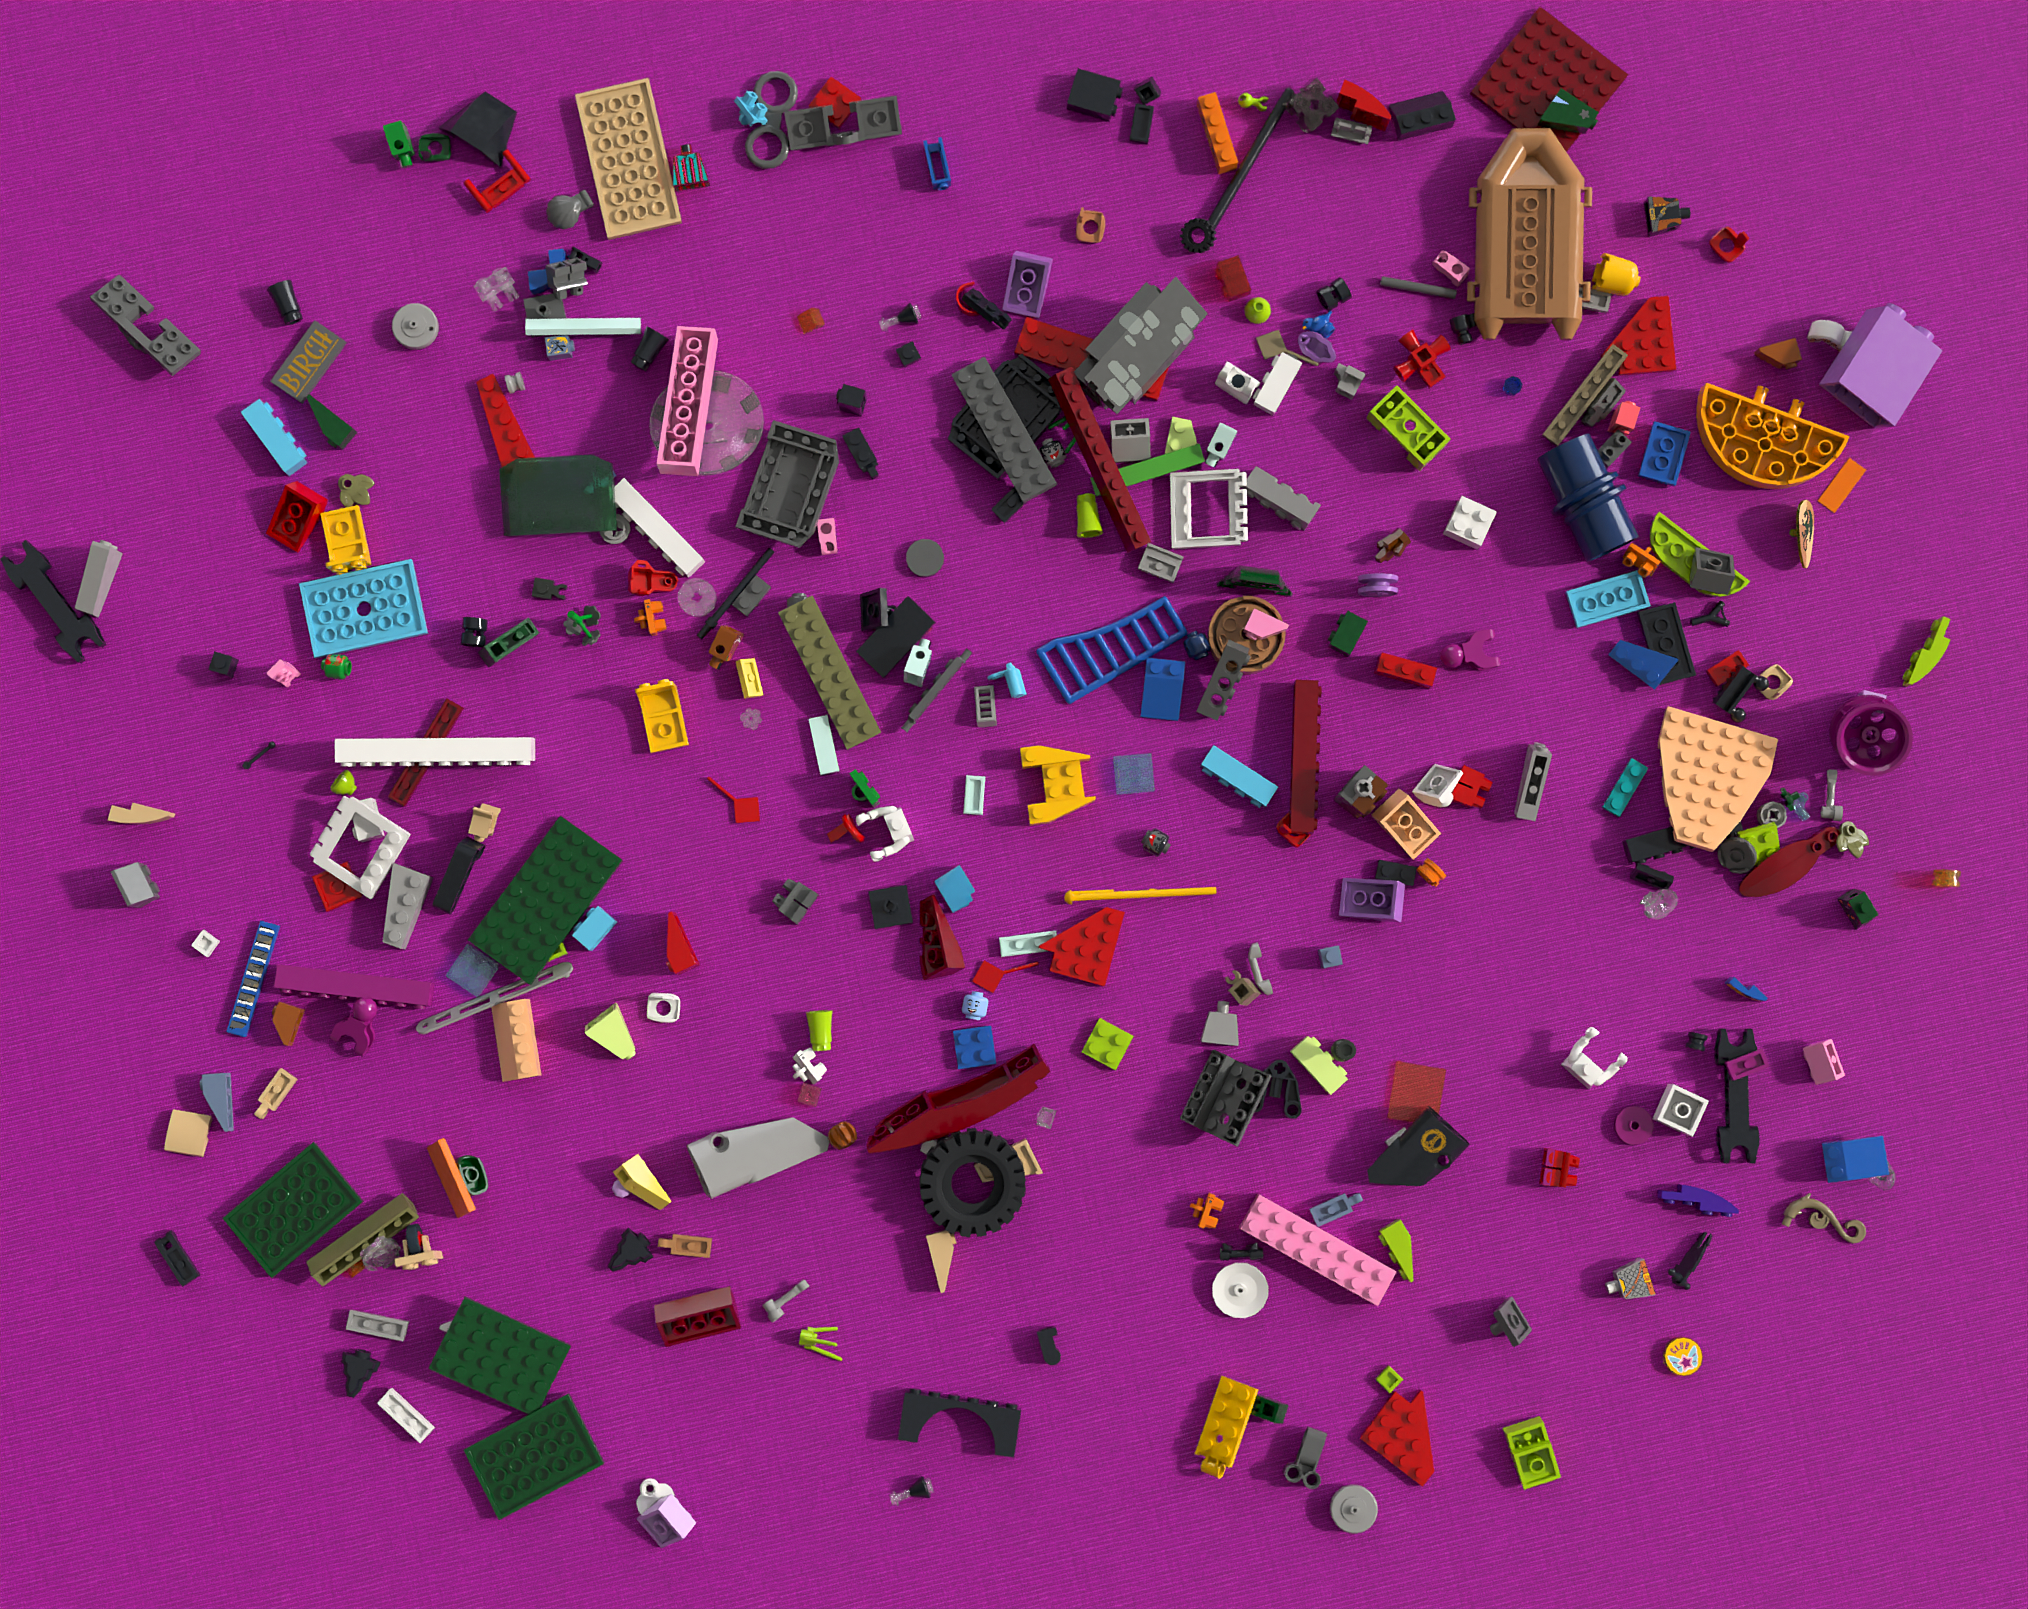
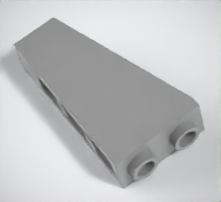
M100 540V543L92 541L75 609L99 618L123 553L117 551L118 547L103 540Z
M1534 742V745L1528 744L1514 812L1518 818L1536 820L1552 757L1545 744Z

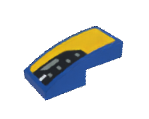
M1729 977L1725 982L1732 990L1755 1001H1766L1768 999L1755 985H1749L1746 988L1735 977Z

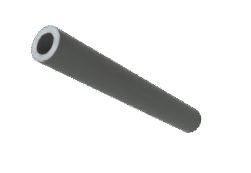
M1382 276L1380 286L1451 299H1455L1456 296L1455 289L1384 276Z

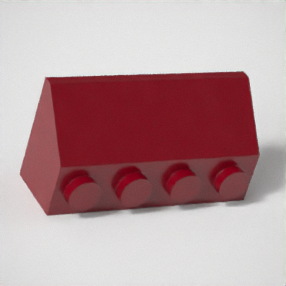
M730 1286L654 1305L656 1325L665 1347L741 1329L735 1298Z

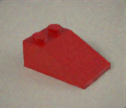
M298 481L286 484L266 534L298 553L320 520V513L324 512L328 499Z
M671 911L668 913L667 958L669 961L666 964L670 972L681 975L700 966V963L677 914Z

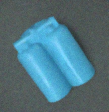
M1011 663L1006 664V670L987 677L988 680H994L1005 676L1011 698L1027 695L1020 670Z

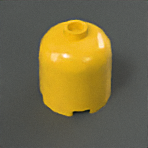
M1608 253L1601 255L1603 260L1601 264H1596L1593 272L1592 281L1595 282V285L1592 286L1593 290L1626 296L1632 292L1634 287H1638L1640 276H1638V268L1635 263Z

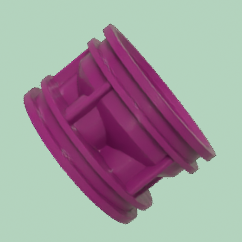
M1860 695L1849 699L1837 709L1830 723L1829 734L1833 748L1849 768L1863 775L1878 776L1895 770L1906 760L1912 748L1913 733L1909 721L1892 702L1880 696ZM1875 711L1884 712L1882 720L1878 722L1871 720V714ZM1855 716H1859L1861 718L1859 726L1850 727L1849 722ZM1885 729L1895 730L1896 735L1892 740L1883 739L1882 732ZM1869 730L1873 734L1869 736L1866 734V731ZM1852 737H1856L1859 740L1857 748L1847 749V741ZM1877 745L1880 747V753L1877 757L1872 758L1867 755L1869 746Z

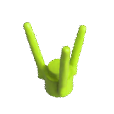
M808 1327L807 1330L802 1329L799 1345H804L805 1349H811L830 1358L842 1361L841 1357L815 1347L816 1343L836 1347L837 1343L817 1339V1334L814 1332L837 1331L838 1327Z

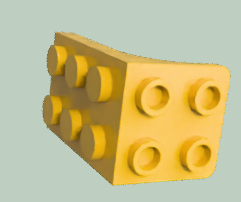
M355 505L320 513L329 552V562L325 563L326 568L340 575L348 573V570L367 569L366 566L372 565L360 507Z
M664 679L658 681L656 685L650 686V683L639 685V688L635 689V693L641 705L650 752L656 753L688 746L689 742L680 699L674 682Z

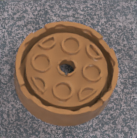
M1254 596L1237 597L1221 605L1213 615L1207 633V639L1211 647L1210 652L1217 663L1228 640L1250 648L1248 655L1251 656L1247 666H1242L1240 672H1243V675L1255 674L1268 668L1281 653L1285 642V631L1262 640L1243 639L1241 633L1254 609L1282 621L1281 615L1273 605ZM1234 661L1228 662L1230 667H1237Z

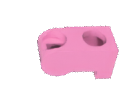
M1444 250L1432 262L1433 266L1452 280L1456 287H1459L1469 274V267Z
M835 519L818 520L817 526L822 555L837 554Z

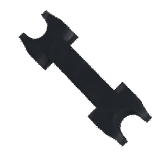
M25 540L22 542V546L25 549L26 558L22 563L14 564L5 555L0 558L8 577L18 589L22 590L26 586L30 588L61 630L55 636L56 641L63 650L81 664L85 661L81 652V644L85 640L92 639L95 644L102 648L106 646L100 629L88 614L85 613L80 618L45 573L52 568L48 559L29 541Z
M1718 1029L1714 1060L1716 1066H1724L1726 1126H1717L1716 1144L1721 1163H1729L1731 1151L1738 1145L1744 1149L1747 1163H1756L1759 1147V1129L1757 1126H1749L1748 1075L1732 1081L1725 1062L1757 1050L1753 1029H1744L1742 1042L1738 1046H1733L1729 1042L1726 1029Z

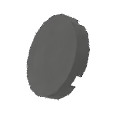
M921 539L915 541L909 547L906 554V562L914 574L920 577H930L942 568L944 554L942 548L936 542L930 539Z
M1731 837L1721 843L1718 849V859L1724 868L1726 866L1730 869V872L1742 874L1751 870L1755 865L1757 853L1749 841L1740 837Z

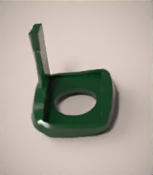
M436 133L422 135L419 139V157L425 162L449 160L451 157V141L449 136ZM431 142L441 143V153L432 155L431 150L428 149Z

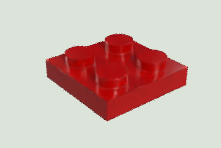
M831 76L809 104V108L832 105L834 115L827 116L828 122L840 129L852 113L850 112L849 102L859 101L861 97Z

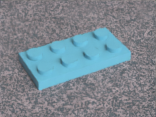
M1637 571L1565 592L1576 628L1651 606L1642 577Z

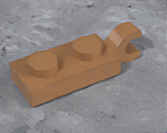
M673 1234L672 1239L659 1238L658 1247L671 1248V1254L710 1258L712 1238Z

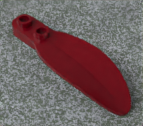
M1826 826L1807 840L1796 841L1777 850L1746 875L1739 885L1740 893L1747 897H1762L1780 892L1792 886L1811 870L1821 854L1836 845L1837 837L1840 835L1839 830L1835 827Z

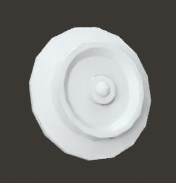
M1233 1263L1225 1266L1216 1275L1213 1282V1298L1223 1313L1234 1318H1247L1255 1315L1264 1307L1268 1298V1284L1265 1276L1258 1268L1247 1263Z

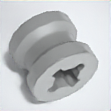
M520 372L513 376H505L510 394H513L516 390H525Z

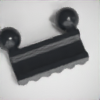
M1737 665L1735 667L1736 670L1731 672V677L1726 679L1727 683L1722 685V690L1717 692V697H1713V703L1728 712L1734 722L1740 723L1745 720L1746 712L1740 707L1735 708L1752 683L1757 691H1764L1768 688L1769 681L1766 677L1757 676L1744 666Z

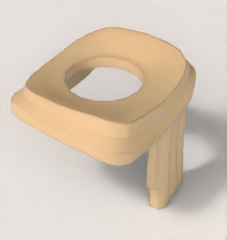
M1778 664L1769 667L1760 675L1766 678L1770 675H1775L1780 679L1779 688L1770 689L1768 687L1766 690L1760 691L1769 700L1780 697L1793 683L1790 675Z

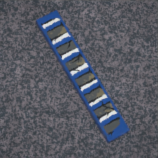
M260 920L226 1031L228 1033L247 1037L279 933V925Z

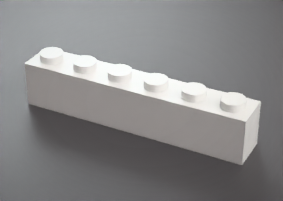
M625 478L608 493L611 498L609 502L616 509L620 507L624 511L622 515L629 522L633 520L637 524L635 528L642 536L646 533L650 538L648 542L655 549L659 547L663 551L661 555L669 563L673 561L677 565L675 569L682 576L686 574L690 577L705 563L704 559Z

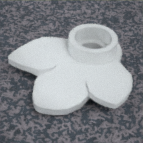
M652 1478L646 1479L640 1486L641 1494L637 1498V1508L640 1514H642L660 1498L669 1494L674 1496V1492L667 1484H659ZM648 1485L653 1486L654 1490L652 1492L647 1490Z

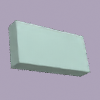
M966 775L963 814L983 815L985 777Z

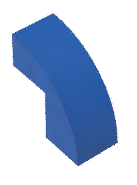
M563 248L548 250L550 264L566 260V253ZM546 269L528 271L529 288L533 295L550 289L548 287Z

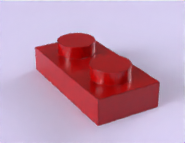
M1737 650L1706 670V673L1717 687L1725 682L1727 678L1731 677V672L1736 670L1735 667L1737 665H1742L1746 668L1749 664L1740 650Z

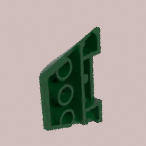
M1239 565L1217 582V587L1236 589L1237 586L1271 590L1273 594L1292 597L1291 590L1282 579L1278 570Z

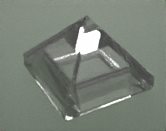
M1042 1106L1037 1113V1125L1051 1129L1056 1110Z

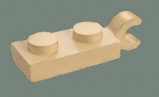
M280 1068L259 1097L258 1101L262 1104L254 1115L264 1119L269 1109L276 1111L298 1079L283 1068Z

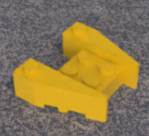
M1045 746L1020 748L1022 769L1041 767L1046 803L1027 806L1030 826L1051 823L1096 800L1095 796L1084 797L1080 762L1089 761L1090 755Z

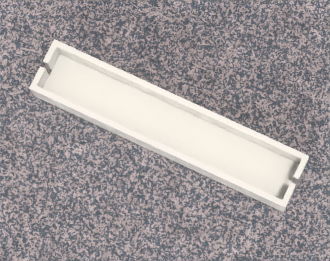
M535 738L335 739V762H340L341 766H356V762H360V766H375V762H380V766H395V762H399V766H414V762H419V766H434V762H439L441 766H451L453 762H458V765H472V762L477 761L478 765H492V761H497V765H511V761H517V765H530V761H535Z

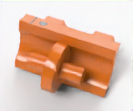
M1633 543L1630 544L1622 557L1624 558L1622 563L1625 566L1631 567L1635 565L1639 568L1638 574L1644 578L1648 575L1652 576L1661 561L1649 554L1652 548L1648 547L1644 551Z
M650 599L644 600L646 616L644 615V609L638 610L639 617L634 618V623H640L641 629H646V622L648 621L650 634L657 636V632L667 629L665 619L655 620L654 614L664 612L663 604L661 601L651 602Z
M1208 1193L1204 1207H1202L1204 1201L1202 1198H1198L1197 1204L1191 1203L1190 1207L1194 1208L1192 1216L1198 1218L1200 1211H1202L1197 1226L1215 1229L1218 1218L1210 1216L1209 1213L1211 1208L1221 1211L1224 1201L1215 1197V1194Z

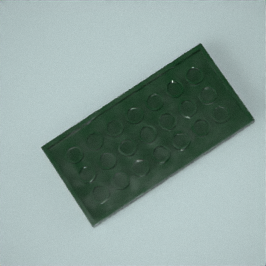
M560 816L469 937L468 941L531 985L623 860Z

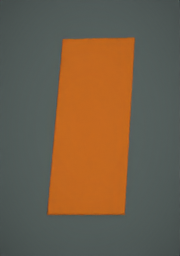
M1849 458L1818 501L1835 513L1866 469Z

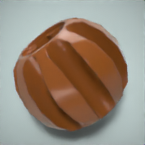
M846 1121L838 1123L828 1132L830 1144L838 1150L848 1148L857 1139L855 1128Z

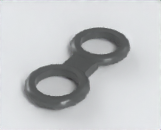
M770 71L763 74L756 81L753 92L758 96L756 103H762L768 109L764 115L768 121L765 125L761 123L760 127L754 129L748 135L745 143V153L749 161L763 169H773L781 165L787 159L790 150L789 140L786 134L780 130L782 114L794 106L798 97V89L794 79L781 71ZM770 80H782L790 88L788 100L780 106L768 105L761 97L763 86ZM773 134L780 139L782 149L775 159L764 161L754 154L753 144L758 136Z

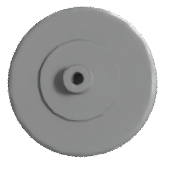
M418 303L407 304L394 315L392 331L397 341L404 347L413 350L423 349L433 343L437 337L439 323L435 314L427 306Z
M1355 1484L1346 1485L1337 1490L1330 1502V1514L1334 1523L1341 1530L1348 1533H1361L1369 1529L1376 1520L1378 1513L1377 1502L1371 1492L1363 1486Z

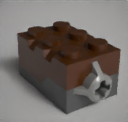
M1364 765L1357 770L1333 800L1356 819L1359 817L1364 818L1375 808L1373 803L1381 800L1388 792L1386 790L1388 784Z

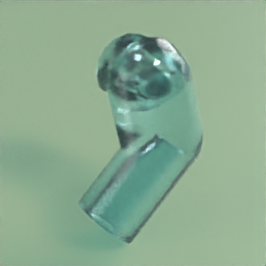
M1805 792L1799 793L1800 798L1793 802L1794 811L1802 822L1810 817L1804 808L1809 798Z

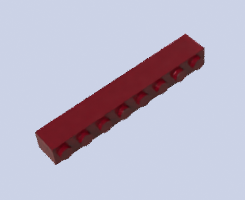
M1296 679L1294 681L1289 828L1292 830L1291 834L1312 835L1314 830H1317L1318 820L1314 818V811H1318V800L1315 799V792H1318L1319 781L1315 780L1316 773H1319V762L1316 761V754L1320 753V743H1317V735H1320L1321 725L1317 724V716H1321V705H1318V697L1321 698L1322 686H1318L1319 680Z

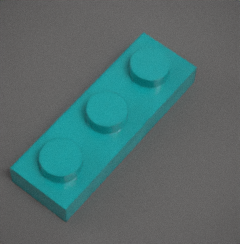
M1631 758L1602 808L1620 817L1648 767Z

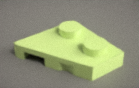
M1172 417L1165 454L1197 444L1191 420Z

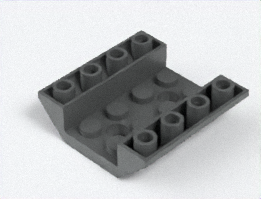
M1213 1049L1180 1119L1238 1147L1269 1083L1271 1075L1245 1065ZM1246 1081L1245 1087L1240 1089L1241 1083ZM1229 1116V1121L1224 1124L1225 1117Z

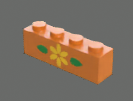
M1216 92L1198 97L1196 105L1218 175L1236 170L1238 160Z

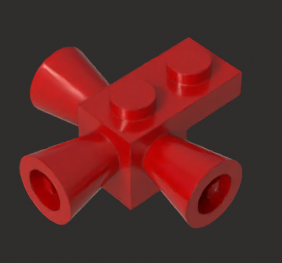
M1414 330L1409 331L1398 340L1410 352L1407 361L1393 367L1396 375L1402 382H1405L1415 370L1429 389L1445 379V374L1435 362L1438 355L1451 350L1448 341L1443 335L1440 334L1430 345L1427 342L1420 345Z

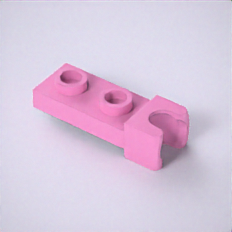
M281 659L267 672L272 679L286 687L291 685L292 679L301 675L293 665Z

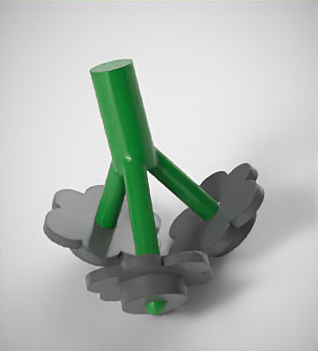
M585 606L583 616L577 615L574 611H569L567 621L563 624L566 627V633L578 636L581 634V631H584L586 636L582 639V645L586 646L596 643L601 635L600 631L589 632L586 628V624L590 627L599 623L598 620L601 614L596 610V607Z

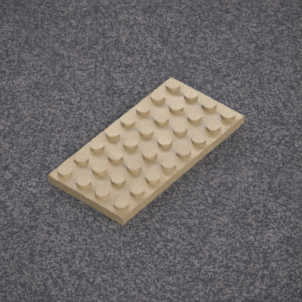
M649 78L575 94L608 240L682 223Z

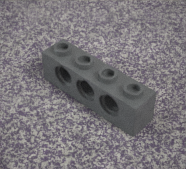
M1228 640L1196 712L1217 721L1220 715L1224 716L1228 708L1225 703L1227 699H1232L1236 690L1233 688L1234 683H1239L1243 672H1240L1242 666H1247L1251 657L1248 655L1250 648ZM1234 661L1237 667H1230L1228 662ZM1227 678L1230 683L1223 684L1220 679ZM1213 695H1220L1222 700H1215Z

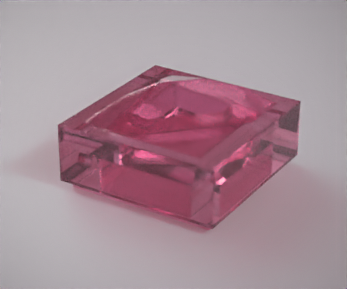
M802 1083L797 1102L816 1107L822 1088Z

